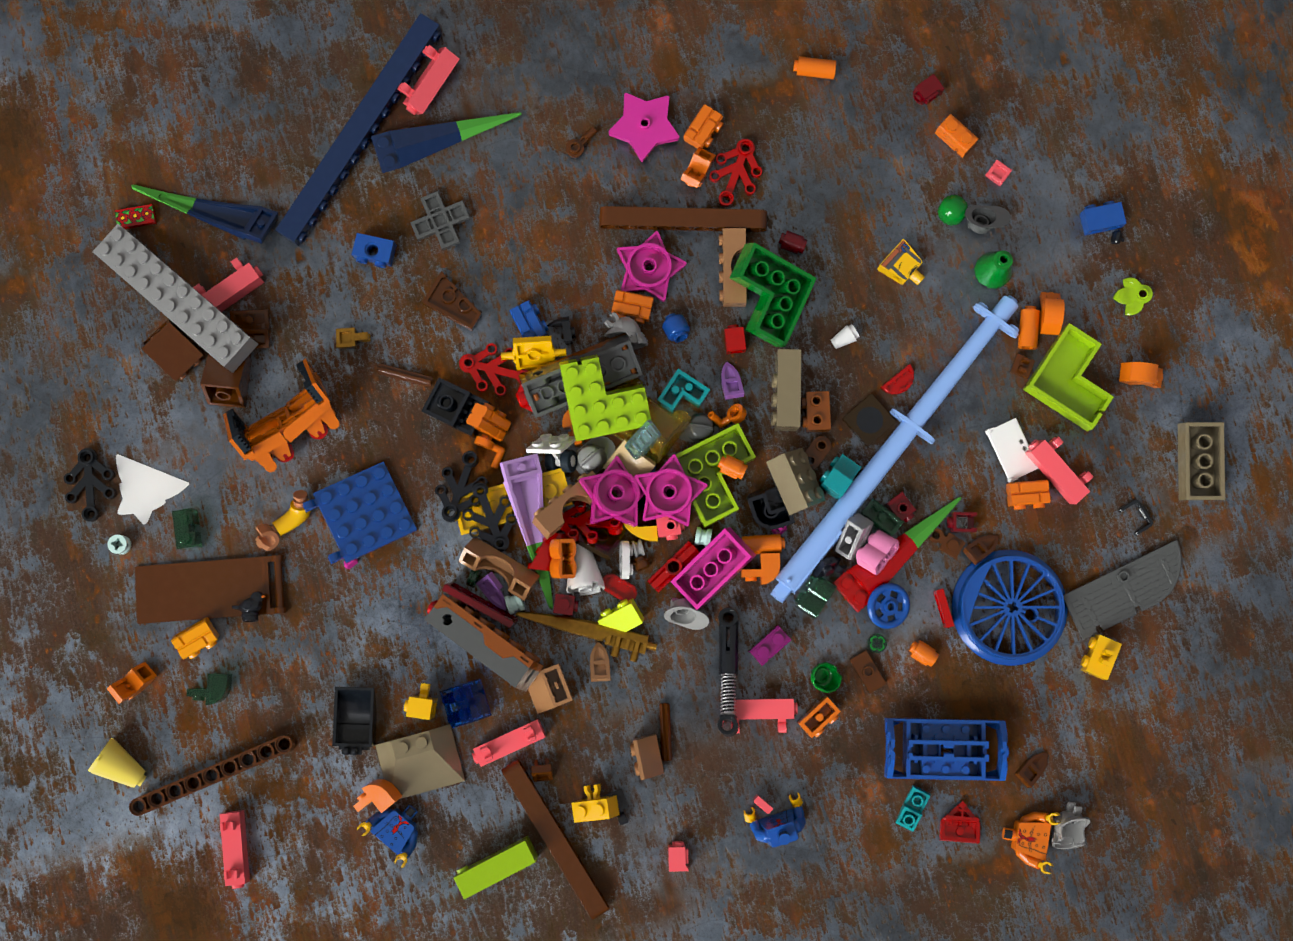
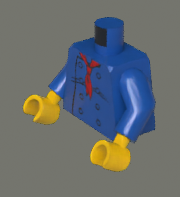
M797 793L798 798L796 800H793L791 794L789 795L790 802L795 807L794 809L792 808L759 819L758 821H756V813L753 807H751L752 814L750 815L746 814L744 810L745 821L750 823L751 830L758 841L768 843L771 847L787 845L789 842L799 839V832L806 825L803 807H800L803 801L799 793Z
M408 805L403 812L398 808L394 810L388 808L383 813L380 811L376 812L366 822L361 823L357 830L360 827H364L366 832L362 836L367 835L369 831L397 854L394 861L395 864L399 859L404 861L401 868H404L407 858L410 857L417 844V824L412 819L418 811L412 805Z

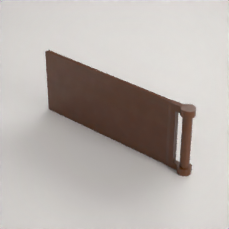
M284 555L136 566L137 623L199 620L205 617L209 619L239 617L242 612L232 609V605L241 604L257 591L262 592L266 596L262 601L263 606L259 611L260 615L286 613L282 574ZM269 562H274L276 608H271Z

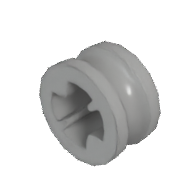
M638 539V542L631 541L635 558L640 554L644 556L645 552L641 539Z

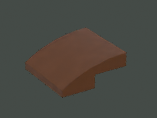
M269 309L230 311V320L258 343L255 349L270 348Z

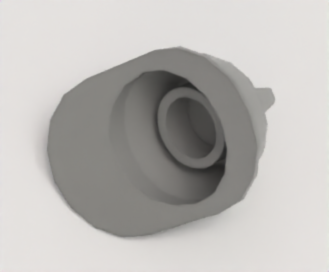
M604 436L589 440L576 452V470L581 475L583 473L588 474L592 470L597 474L603 469L605 462L614 453V443Z
M672 598L670 607L664 614V618L668 622L692 630L703 629L709 624L708 616L696 610L686 598Z

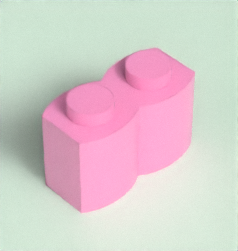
M880 529L872 533L868 538V543L864 547H860L856 553L857 564L878 575L898 551V540Z

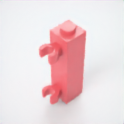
M426 46L422 52L432 60L413 88L405 82L401 83L397 88L407 96L403 104L407 106L406 110L411 114L419 115L425 112L460 60L446 47L439 48L436 51L432 46Z
M236 257L230 261L237 270L207 292L199 283L193 288L223 312L265 283L261 278L263 273L258 266L253 267L250 263L243 265Z
M1059 436L1057 438L1053 437L1049 442L1045 439H1036L1031 442L1025 454L1069 504H1077L1090 492L1085 484L1094 476L1089 471H1084L1078 477L1055 451L1056 448L1063 444Z
M793 698L734 699L736 701L734 702L736 704L734 711H736L735 715L737 716L738 726L739 720L778 719V732L787 733L786 719H794V714H798L797 702H794Z
M538 718L473 748L474 753H472L475 763H479L482 767L545 738L546 734Z
M244 810L220 814L225 886L232 885V889L242 888L244 884L250 881Z

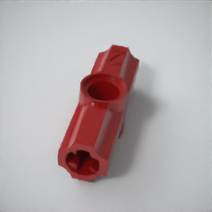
M688 541L647 582L659 593L700 552ZM669 563H678L679 570L674 573L670 572L668 569Z

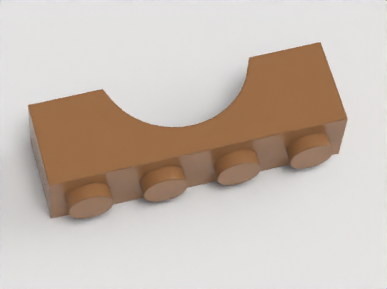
M723 228L722 234H719V246H722V253H719V264H722V271H719V283H723V290H719V301H723V307H746V287L730 279L732 273L731 262L741 253L746 244V228Z
M593 470L588 474L583 473L577 479L578 482L575 485H568L560 497L554 496L548 502L549 505L545 509L541 507L534 513L535 517L532 523L547 540L559 531L565 523L562 515L565 505L573 501L592 504V500L579 483V479L596 475Z
M472 538L464 547L459 559L460 563L474 571L488 569L497 572L506 580L508 591L524 601L533 591L540 577L539 574L527 569L524 565L478 538Z

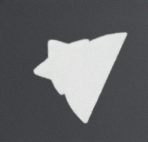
M119 454L116 455L117 471L122 482L119 486L123 498L118 514H134L143 525L148 522L153 510L164 505L166 499L179 494L189 485V482Z

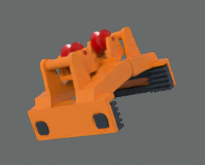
M306 358L296 364L298 371L305 379V382H303L305 388L289 400L284 407L277 409L248 427L239 418L238 414L234 412L233 408L223 414L229 442L244 460H256L268 472H274L277 468L273 460L274 456L280 462H288L294 457V450L290 443L304 430L307 429L312 438L322 439L327 435V425L330 429H337L340 425L320 376Z

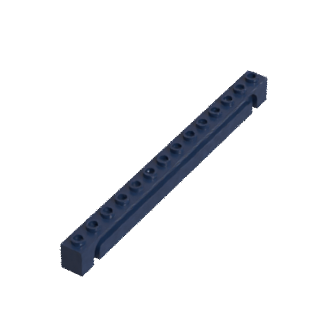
M420 13L275 229L281 236L297 246L307 239L308 231L317 224L318 216L327 209L328 201L337 194L342 180L345 181L347 179L352 165L357 164L362 150L367 149L371 136L379 131L380 123L389 116L393 104L399 101L401 97V92L397 89L399 85L404 82L408 85L410 84L411 77L419 71L423 59L428 57L422 52L424 48L429 45L433 46L435 42L437 43L440 40L442 31L438 23Z

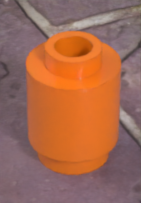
M727 454L726 458L721 457L717 467L721 468L719 472L734 479L739 478L742 480L748 465L744 464V461Z
M922 640L914 641L908 650L911 652L910 656L930 667L933 666L939 656L936 649Z

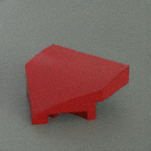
M961 801L940 820L939 840L979 844L980 819L976 818L967 805Z

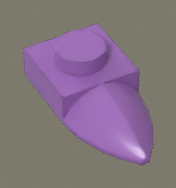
M726 362L721 373V385L725 400L744 397V390L738 371L734 366Z
M490 572L476 584L492 604L506 610V602L501 591L503 586L493 572Z

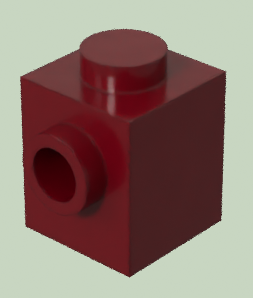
M555 594L553 613L574 616V612L578 611L579 600H576V596Z

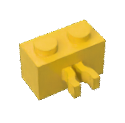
M1102 635L1091 637L1088 643L1089 651L1081 660V671L1102 680H1108L1122 644Z
M421 683L420 695L410 696L409 700L405 701L404 711L407 712L406 717L426 720L435 718L438 698L429 697L431 684Z
M600 784L593 785L594 793L591 791L590 785L584 786L587 799L571 803L574 823L611 819L618 816L617 795L600 797Z

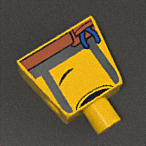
M904 239L901 240L877 268L878 271L901 285H904L908 279H911L918 286L925 278L917 270L923 263L922 260Z

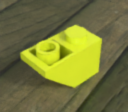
M632 598L629 601L627 599L620 601L617 607L612 610L610 608L605 609L600 613L601 616L598 619L599 625L627 632L642 624L644 616Z

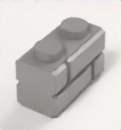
M860 513L850 517L845 524L835 551L846 559L852 560L855 558L858 549L864 547L874 524L873 521Z

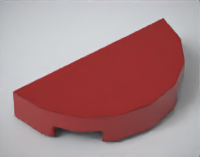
M911 364L880 388L885 393L891 395L902 394L907 391L914 380V369Z

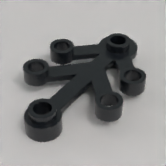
M84 448L78 454V463L70 473L65 474L64 481L67 484L74 485L78 480L77 475L83 469L84 476L72 491L65 495V500L68 503H77L79 494L85 488L87 507L82 510V518L85 521L94 522L100 516L99 510L95 508L94 486L107 499H114L117 492L114 488L106 486L93 475V468L102 473V477L109 481L115 478V472L97 461L98 456L93 449ZM90 454L91 459L86 461V456ZM108 471L111 472V476L109 478L106 477V473ZM72 475L73 480L69 482L68 478ZM112 490V495L108 497V491ZM73 494L74 500L70 501V496ZM92 511L95 512V515H94L93 518L90 517V513H91Z
M467 451L462 456L465 466L458 485L454 478L455 473L450 467H445L442 470V476L447 480L453 493L451 502L447 496L448 489L444 485H438L435 488V493L440 497L444 506L442 517L447 522L457 521L464 509L481 505L479 497H476L474 494L471 495L469 500L460 503L462 497L472 492V486L475 483L473 482L466 486L472 468L479 462L478 455L473 451ZM474 458V461L469 463L470 459ZM451 471L450 475L446 476V472ZM484 476L477 478L476 481L485 480L487 487L489 486V481ZM444 488V492L439 494V490ZM475 498H478L477 503H473ZM451 511H455L452 516H449Z
M476 481L472 486V492L476 497H479L486 517L475 513L471 508H466L462 513L463 518L466 521L473 520L489 527L492 534L480 530L476 525L470 527L469 534L472 538L479 537L490 542L493 548L502 552L509 546L507 535L512 525L517 523L516 516L513 512L506 515V522L500 531L498 523L505 509L511 505L508 495H502L499 498V505L493 514L486 496L488 493L487 484L483 481ZM481 487L484 489V491L482 493H478L477 489ZM505 498L509 500L507 504H503L501 501ZM471 512L472 516L466 517L465 513ZM514 516L515 520L511 522L508 518ZM474 529H477L479 531L476 535L472 534L471 532ZM502 540L503 544L497 545L496 542Z

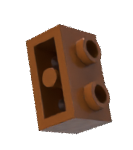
M829 391L806 392L804 397H801V407L805 409V416H802V427L806 428V433L829 432L831 430Z

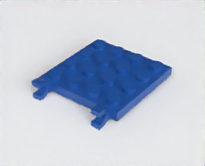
M384 461L314 492V499L303 503L306 513L319 507L340 550L328 555L331 564L341 559H344L347 564L417 531Z

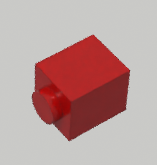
M739 325L727 326L728 329H724L726 355L745 353L744 327H739Z

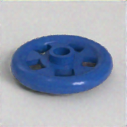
M885 583L875 588L870 594L867 603V612L871 621L884 629L895 628L902 624L910 610V599L907 592L895 583ZM891 591L898 593L896 598L890 596ZM882 594L884 598L879 603L877 598ZM899 602H902L901 611H897ZM879 608L883 613L880 617L876 614V610ZM894 614L895 619L888 621L887 616Z

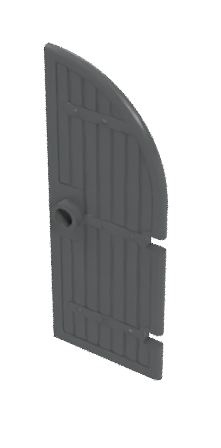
M1177 539L1063 595L1064 603L1082 640L1098 634L1096 626H1100L1101 630L1104 631L1136 615L1135 607L1139 606L1142 612L1160 603L1171 593L1179 579L1182 566L1181 550Z

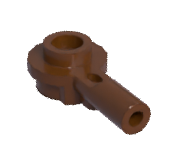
M592 127L579 140L571 139L568 141L566 153L572 158L580 157L584 152V145L597 133V130Z

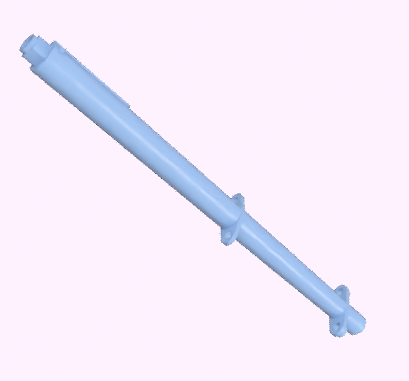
M1010 295L1008 297L1003 296L991 312L984 303H976L973 309L984 317L985 320L906 416L895 409H891L890 414L901 423L775 579L779 583L770 593L777 601L783 603L791 592L794 595L798 592L820 560L824 559L839 540L847 520L856 514L916 435L930 444L935 442V439L922 429L997 330L1000 329L1012 338H1017L1019 329L1013 324H1007V321L1018 309V301Z

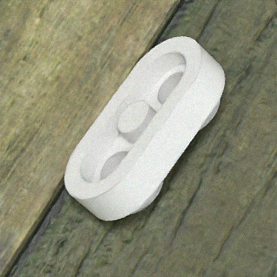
M620 541L619 544L620 579H629V576L633 575V564H630V556L633 555V545L629 544V541Z

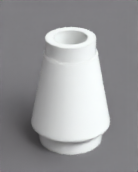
M853 324L849 326L846 325L830 341L835 349L857 341L856 339L860 336Z

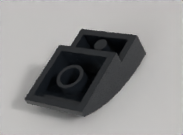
M438 378L422 412L476 439L480 431L468 425L466 420L472 414L471 411L475 403L484 405V403L492 404L465 389Z

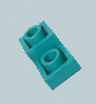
M912 785L895 823L913 832L922 817V811L931 794Z

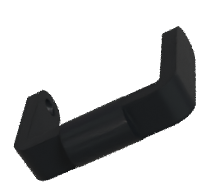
M1133 500L1118 511L1122 512L1133 504L1136 505L1137 510L1148 523L1134 533L1137 536L1151 527L1153 521L1145 506H1142L1138 500Z

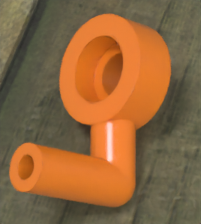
M734 404L728 409L727 416L723 419L713 411L708 413V418L718 427L723 428L731 422L734 424L742 422L747 415V411L741 404Z
M482 434L477 436L474 441L476 445L496 452L491 467L498 470L505 453V448L492 442V437Z

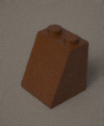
M169 318L141 344V349L174 381L178 379L183 380L189 374L188 369L192 365L196 367L203 360V352Z
M208 353L200 382L208 405L246 408L252 363L250 354L232 373Z

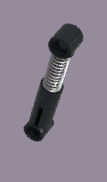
M728 607L722 609L718 616L719 675L722 676V698L720 699L722 705L720 707L722 709L717 725L722 735L732 737L738 732L739 728L737 716L735 715L736 711H734L736 709L734 707L736 705L734 704L736 702L734 700L736 698L734 697L736 695L734 693L736 692L734 690L736 688L734 686L736 685L734 678L738 675L739 617L734 609ZM732 615L734 620L731 623L724 622L725 616ZM728 630H730V647H727ZM727 721L733 722V728L729 731L723 729V724Z

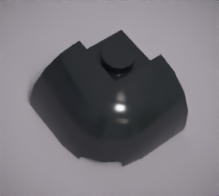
M777 486L765 490L759 489L747 496L752 516L761 527L772 530L795 523L793 514H788Z

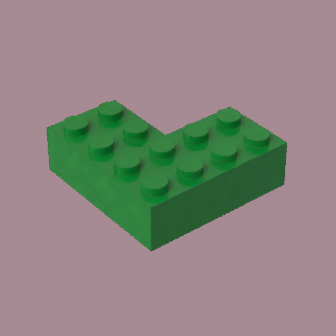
M755 242L745 244L730 275L731 280L760 295L745 330L775 347H786L817 278Z

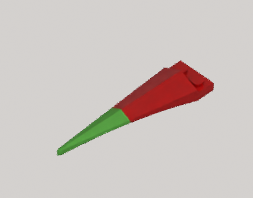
M958 497L897 537L899 549L878 575L856 564L832 583L856 612H859L867 605L869 596L875 588L888 583L956 506L961 497Z

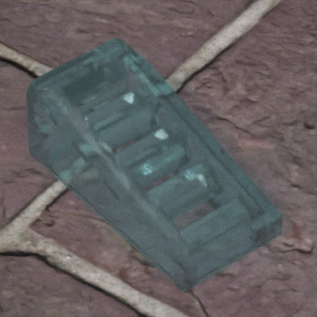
M649 419L628 440L625 448L637 460L648 453L662 434Z

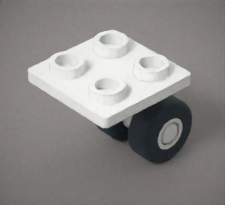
M543 434L526 448V453H546L544 462L547 471L559 469L561 466L563 472L571 473L577 467L576 452L567 449L576 441L574 436H569L568 434H561L559 436Z

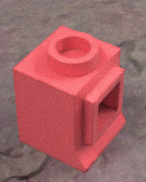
M683 841L672 842V845H668L669 872L689 871L687 866L689 864L688 848H685Z

